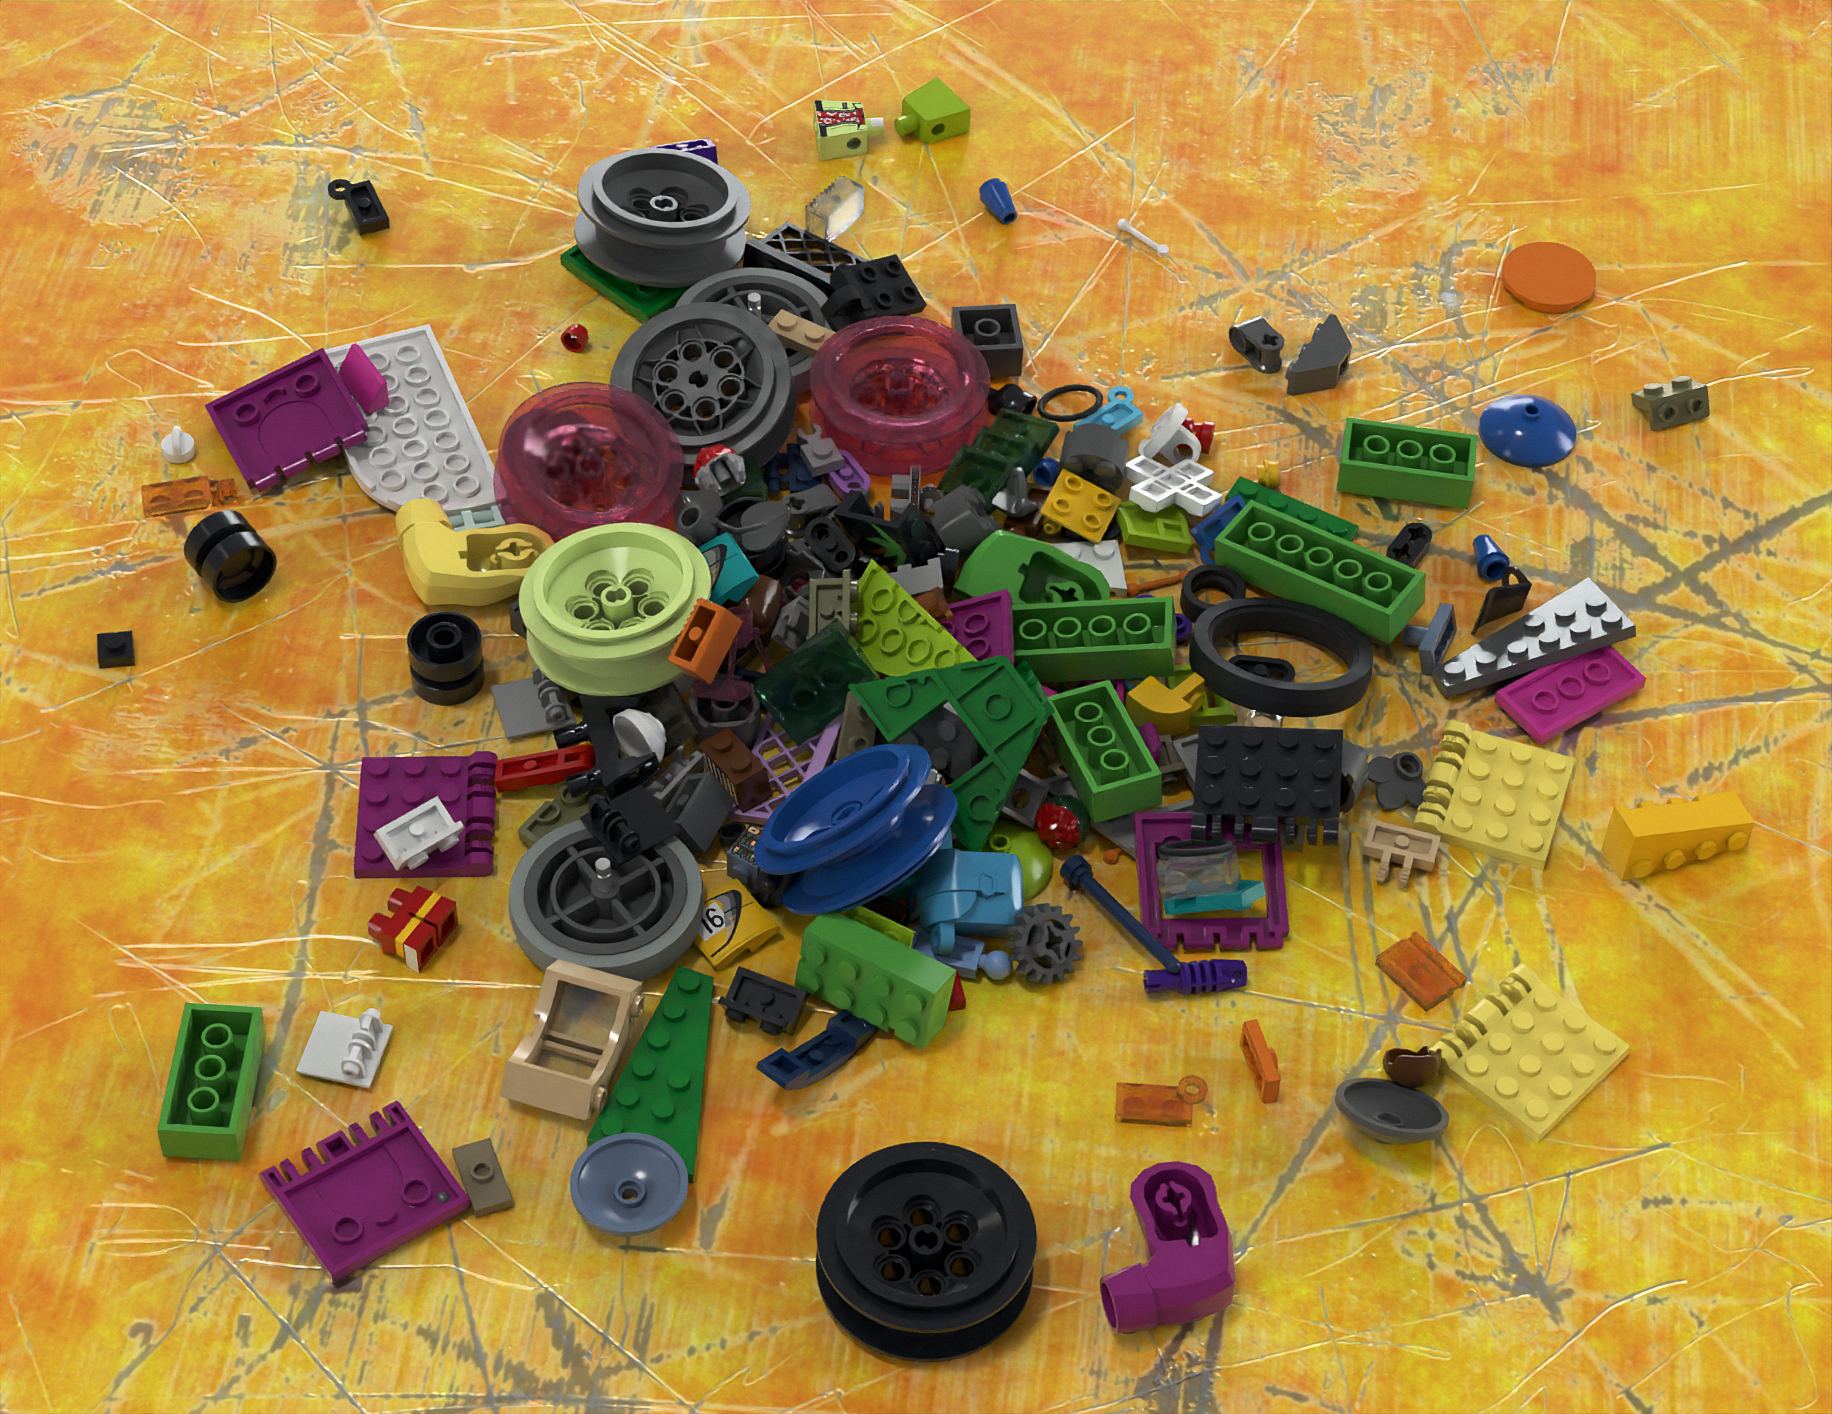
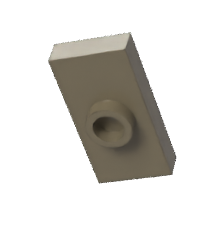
M490 1138L452 1149L453 1158L466 1194L470 1198L475 1218L513 1207L512 1197Z

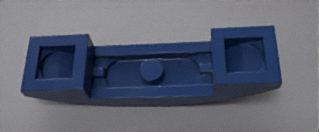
M844 1009L829 1018L825 1031L791 1052L780 1048L759 1061L756 1069L785 1090L802 1089L819 1082L843 1066L879 1031V1028L863 1018L860 1019L852 1015L851 1011Z

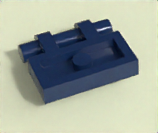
M787 443V453H780L778 451L763 466L765 468V473L762 476L763 487L770 498L778 497L780 491L789 490V494L823 484L822 475L813 477L800 456V446L798 443ZM778 469H788V474H781Z

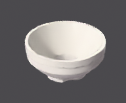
M626 709L614 716L613 729L615 735L629 757H641L655 752L659 763L662 762L667 740L665 737L666 731L658 719L654 718L649 712L644 713L634 709ZM649 762L645 766H650L652 763Z

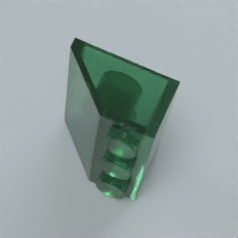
M836 618L754 681V695L797 746H800L844 712L847 693L851 691L848 688L849 684H860L881 679L860 645ZM830 668L831 673L825 675V671Z

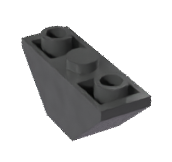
M1330 313L1323 324L1319 323L1317 325L1311 342H1305L1301 348L1298 360L1296 362L1292 361L1289 364L1285 374V379L1288 380L1287 394L1294 396L1333 389L1348 370L1352 345L1336 315Z

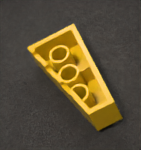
M1734 791L1696 795L1691 802H1683L1681 797L1669 798L1665 805L1654 806L1652 801L1639 802L1637 808L1628 809L1625 804H1618L1613 807L1601 850L1621 882L1633 878L1641 879L1653 872L1675 869L1684 863L1697 859L1705 860L1714 854L1724 851L1739 850L1748 844L1755 822Z

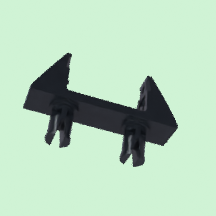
M580 694L579 699L585 716L582 717V721L576 725L572 724L558 730H552L558 749L577 746L581 742L590 741L596 755L597 762L591 770H584L570 776H565L571 797L575 798L578 795L592 791L594 788L602 787L603 790H606L609 800H612L640 784L645 787L662 770L656 753L652 752V754L641 757L630 756L621 758L613 729V718L618 714L615 711L623 712L626 709H635L644 712L640 700L622 696ZM649 762L652 763L650 766H645Z

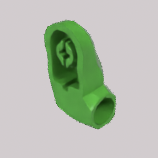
M996 530L979 544L964 563L952 589L964 600L1008 589L1012 597V605L1110 600L1109 583L1100 570L1090 564L1078 561L1053 545L1004 530Z

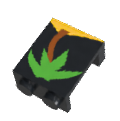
M851 489L834 512V516L843 533L856 547L858 552L879 558L884 566L897 568V566L910 563L912 568L928 565L927 560L933 559L938 551L914 503H909L897 522L875 518L863 493Z

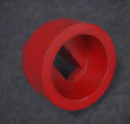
M580 324L570 325L561 335L563 346L575 353L581 352L589 340L587 329Z

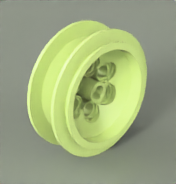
M613 523L595 526L574 533L543 552L528 569L522 581L519 592V608L522 620L527 628L526 638L531 658L538 669L551 681L581 694L628 696L666 685L685 674L669 662L667 656L671 655L670 650L674 649V643L678 642L677 637L681 636L680 631L684 630L683 625L687 623V618L691 617L690 612L694 610L693 606L697 604L696 600L703 598L709 601L711 575L706 559L700 550L685 537L666 528L643 523Z

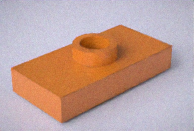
M1258 1020L1245 1021L1241 1033L1240 1047L1261 1101L1264 1104L1276 1102L1281 1081L1277 1071L1276 1053L1273 1048H1268Z

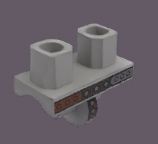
M911 465L910 475H892L891 497L909 499H891L890 520L902 515L909 503L916 504L918 510L920 509L925 514L931 515L933 512H928L927 507L944 497L943 493L932 484H927L924 488L920 489L921 466Z

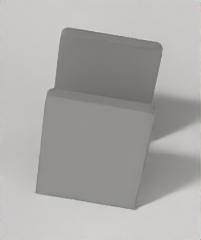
M1022 769L999 816L1033 828L1037 812L1043 805L1050 784ZM1021 790H1028L1030 793L1029 803L1024 808L1017 809L1014 805L1015 795Z

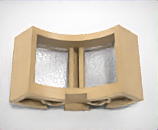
M560 959L552 963L545 970L541 991L533 1013L538 1023L532 1037L524 1035L515 1052L506 1061L500 1096L585 1121L590 1118L595 1110L601 1111L606 1101L607 1089L624 1052L634 1017L639 1018L644 1007L645 997L640 995L643 982Z

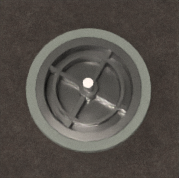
M739 268L711 275L689 288L675 305V307L701 302L728 304L752 313L767 325L782 309L832 330L820 310L828 300L826 295L805 279L775 269ZM837 335L836 344L821 361L811 358L800 351L797 352L790 349L786 345L783 346L795 381L797 396L816 386L829 373L836 359L839 335ZM700 357L691 358L689 361H696ZM724 364L720 368H727L731 364ZM731 392L727 396H735L738 392Z
M581 820L565 824L538 840L518 863L511 879L509 891V915L516 939L526 956L540 969L545 971L547 967L560 959L639 982L661 973L684 955L699 932L704 910V887L698 865L691 852L677 837L673 836L620 866Z

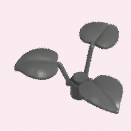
M707 490L676 491L674 504L676 532L688 539L697 548L702 546V542L707 543L714 539L719 527L735 535H742V545L751 552L765 551L774 546L781 538L791 516V509L784 503L776 501L760 502L749 507L742 514V528H736L721 522L715 517L723 507L722 499L715 492Z

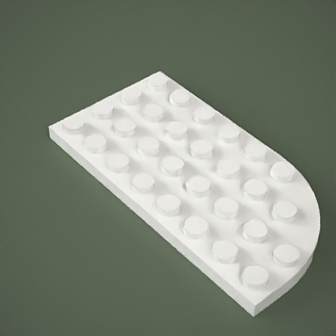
M429 324L325 349L326 354L339 373L351 345L356 343L387 382L388 406L369 414L365 413L350 393L366 420L370 431L365 433L368 440L348 450L344 444L340 445L355 481L369 497L396 512L410 500L429 498L437 501L442 506L447 517L461 515V511L470 509L473 513L490 510V506L493 505L509 506L505 489Z

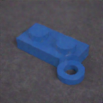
M1239 493L1231 497L1189 530L1197 544L1202 547L1200 559L1204 565L1215 564V561L1209 556L1210 550L1215 552V538L1247 505Z

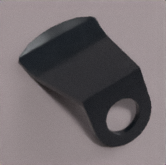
M1509 566L1504 569L1502 573V586L1494 587L1487 592L1471 634H1475L1478 628L1486 623L1522 610L1532 584L1520 569L1515 566ZM1511 574L1517 578L1519 584H1509Z

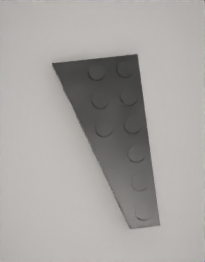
M1588 577L1433 669V682L1447 698L1636 637V627Z

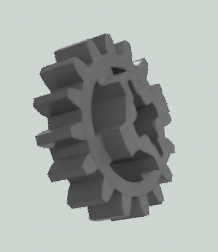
M1049 903L1027 906L1024 908V914H1016L1014 916L1015 922L1018 925L1008 927L1007 929L1013 935V940L1005 942V946L1013 948L1014 951L1008 957V960L1018 961L1019 965L1015 972L1017 974L1027 973L1026 981L1028 982L1038 981L1039 984H1052V982L1065 980L1064 974L1075 971L1071 961H1079L1081 959V956L1075 952L1076 947L1083 945V941L1075 940V934L1080 931V927L1070 926L1069 923L1072 921L1073 916L1072 914L1061 915V906L1050 907Z

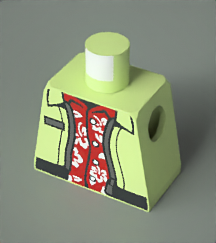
M814 100L813 124L820 161L864 154L867 151V137L884 136L883 118H865L862 103Z

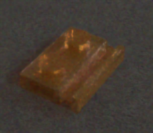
M1414 931L1408 939L1400 940L1377 955L1375 963L1382 972L1425 1012L1453 995L1456 989L1465 987L1467 980L1464 974L1417 931Z

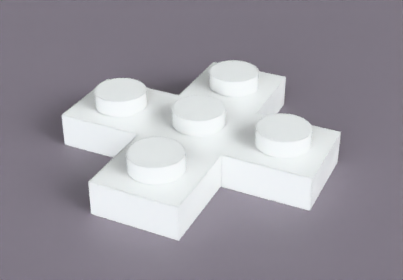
M1144 455L1126 463L1124 477L1135 485L1130 489L1129 500L1140 505L1145 511L1156 513L1175 503L1185 508L1188 513L1202 517L1220 507L1223 495L1206 487L1212 484L1214 471L1190 459H1186L1170 468Z

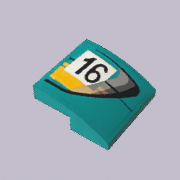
M727 532L698 548L706 559L710 570V602L720 606L728 598L738 602L760 578L732 535Z

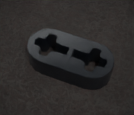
M1422 523L1407 524L1388 547L1386 557L1415 569L1430 548L1432 531ZM1403 554L1407 556L1406 558H1402L1401 560H1399L1403 556Z

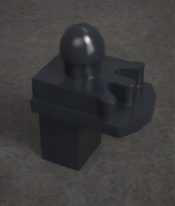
M760 869L751 890V895L763 907L771 909L781 907L783 904L781 895L790 886L795 873L774 875L765 873Z

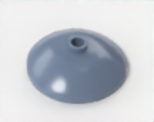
M619 1133L595 1142L577 1159L570 1177L571 1198L580 1216L594 1228L616 1236L644 1235L662 1228L680 1212L688 1194V1173L681 1156L663 1140L642 1133ZM627 1197L636 1198L634 1200H624Z

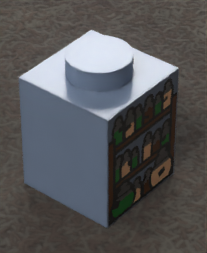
M750 824L727 852V876L733 880L737 878L742 885L753 888L760 872V868L755 862L754 851L763 830Z

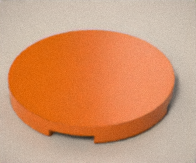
M1541 241L1527 243L1512 250L1504 261L1501 280L1506 292H1511L1515 297L1523 301L1525 307L1546 313H1562L1571 311L1572 307L1584 301H1589L1596 284V272L1591 262L1579 251L1563 244Z

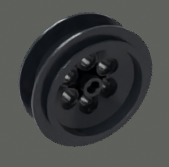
M910 1142L889 1146L863 1157L844 1171L834 1182L821 1205L816 1228V1278L822 1300L833 1319L846 1333L865 1347L888 1357L904 1361H950L976 1353L991 1345L1012 1327L1025 1308L1032 1287L1033 1262L1036 1254L1037 1233L1034 1215L1027 1198L1017 1183L1002 1168L986 1157L959 1146L938 1142ZM959 1240L962 1241V1243H954L951 1241ZM888 1244H889V1245H894L895 1247H890V1248H888V1247H884L883 1245H888ZM964 1274L967 1277H957L955 1275ZM889 1278H894V1279H897V1280H899V1281L890 1282V1281H887V1279H889ZM931 1293L936 1296H924L922 1294Z

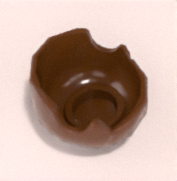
M1423 1046L1417 1053L1408 1049L1394 1048L1385 1052L1383 1068L1389 1078L1399 1085L1410 1088L1431 1084L1439 1075L1442 1050L1437 1049L1436 1054L1431 1055L1427 1046Z

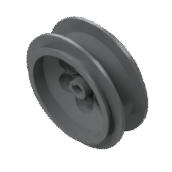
M636 149L600 160L587 169L579 181L577 198L581 211L575 222V240L581 252L592 263L610 274L645 286L661 288L693 286L711 275L736 268L745 255L747 237L743 226L747 223L750 216V195L746 187L735 175L704 157L674 149Z
M713 302L691 303L669 309L648 320L623 345L615 360L610 377L609 395L611 407L627 448L646 470L656 475L662 474L671 483L681 486L698 487L693 476L696 457L700 449L719 444L732 448L737 455L741 456L744 460L746 477L767 464L778 453L787 440L796 417V385L790 370L786 351L780 339L759 317L728 304ZM700 357L696 361H689L691 358ZM724 364H731L727 368H720ZM676 378L672 382L665 383L667 379ZM731 392H738L735 396H727ZM676 406H682V408L677 411H671L672 408ZM713 414V415H712L711 417H709V418H702L703 416H708V415Z

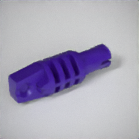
M1211 959L1210 961L1201 960L1200 962H1180L1181 969L1177 973H1170L1167 969L1144 970L1143 977L1147 978L1143 979L1146 994L1178 991L1183 996L1210 992L1216 993L1243 987L1247 984V966L1243 960Z

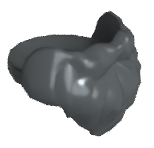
M1014 467L1012 469L1011 476L1007 481V487L998 492L992 501L993 507L999 509L1010 518H1021L1025 515H1030L1038 507L1034 501L1028 498L1027 479L1022 467Z

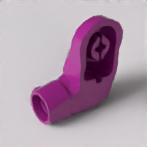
M1180 1161L1157 1163L1144 1169L1131 1183L1130 1199L1145 1239L1147 1262L1144 1265L1138 1262L1100 1278V1294L1108 1323L1115 1334H1132L1136 1331L1155 1329L1160 1325H1182L1198 1321L1231 1305L1233 1301L1236 1277L1232 1236L1218 1202L1216 1186L1211 1175L1197 1165Z

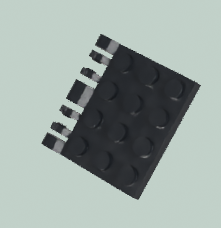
M1199 725L1191 841H1206L1208 822H1213L1212 840H1220L1223 837L1222 822L1235 823L1233 837L1237 843H1243L1245 823H1252L1251 843L1277 844L1278 826L1282 824L1286 825V844L1294 845L1296 840L1295 825H1309L1307 829L1309 845L1317 846L1318 826H1324L1323 846H1338L1343 730Z

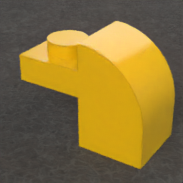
M1194 672L1181 684L1170 690L1150 675L1127 693L1125 709L1133 723L1138 727L1145 723H1154L1159 736L1169 733L1170 736L1181 734L1189 729L1191 714L1196 712L1204 702L1205 679Z

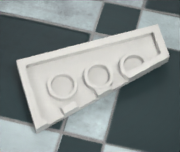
M1118 540L1100 541L1099 545L1092 541L1050 544L1078 561L1090 564L1100 570L1109 583L1110 592H1115L1114 597H1127V584Z

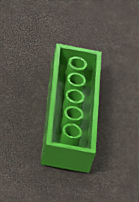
M1253 500L1248 502L1214 540L1215 565L1232 569L1243 581L1286 600L1301 602L1335 614L1352 624L1360 632L1388 644L1393 641L1425 603L1426 573Z
M1173 596L1012 605L1014 668L1023 660H1026L1040 683L1148 678L1150 675L1153 677L1175 676L1177 621Z

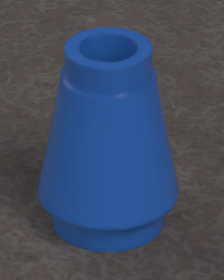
M993 178L983 183L979 189L980 201L1002 224L1013 222L1018 214L1007 184L1001 182L998 178Z
M1489 535L1477 536L1473 541L1478 574L1488 581L1502 579L1504 569L1509 567L1510 564L1508 556Z

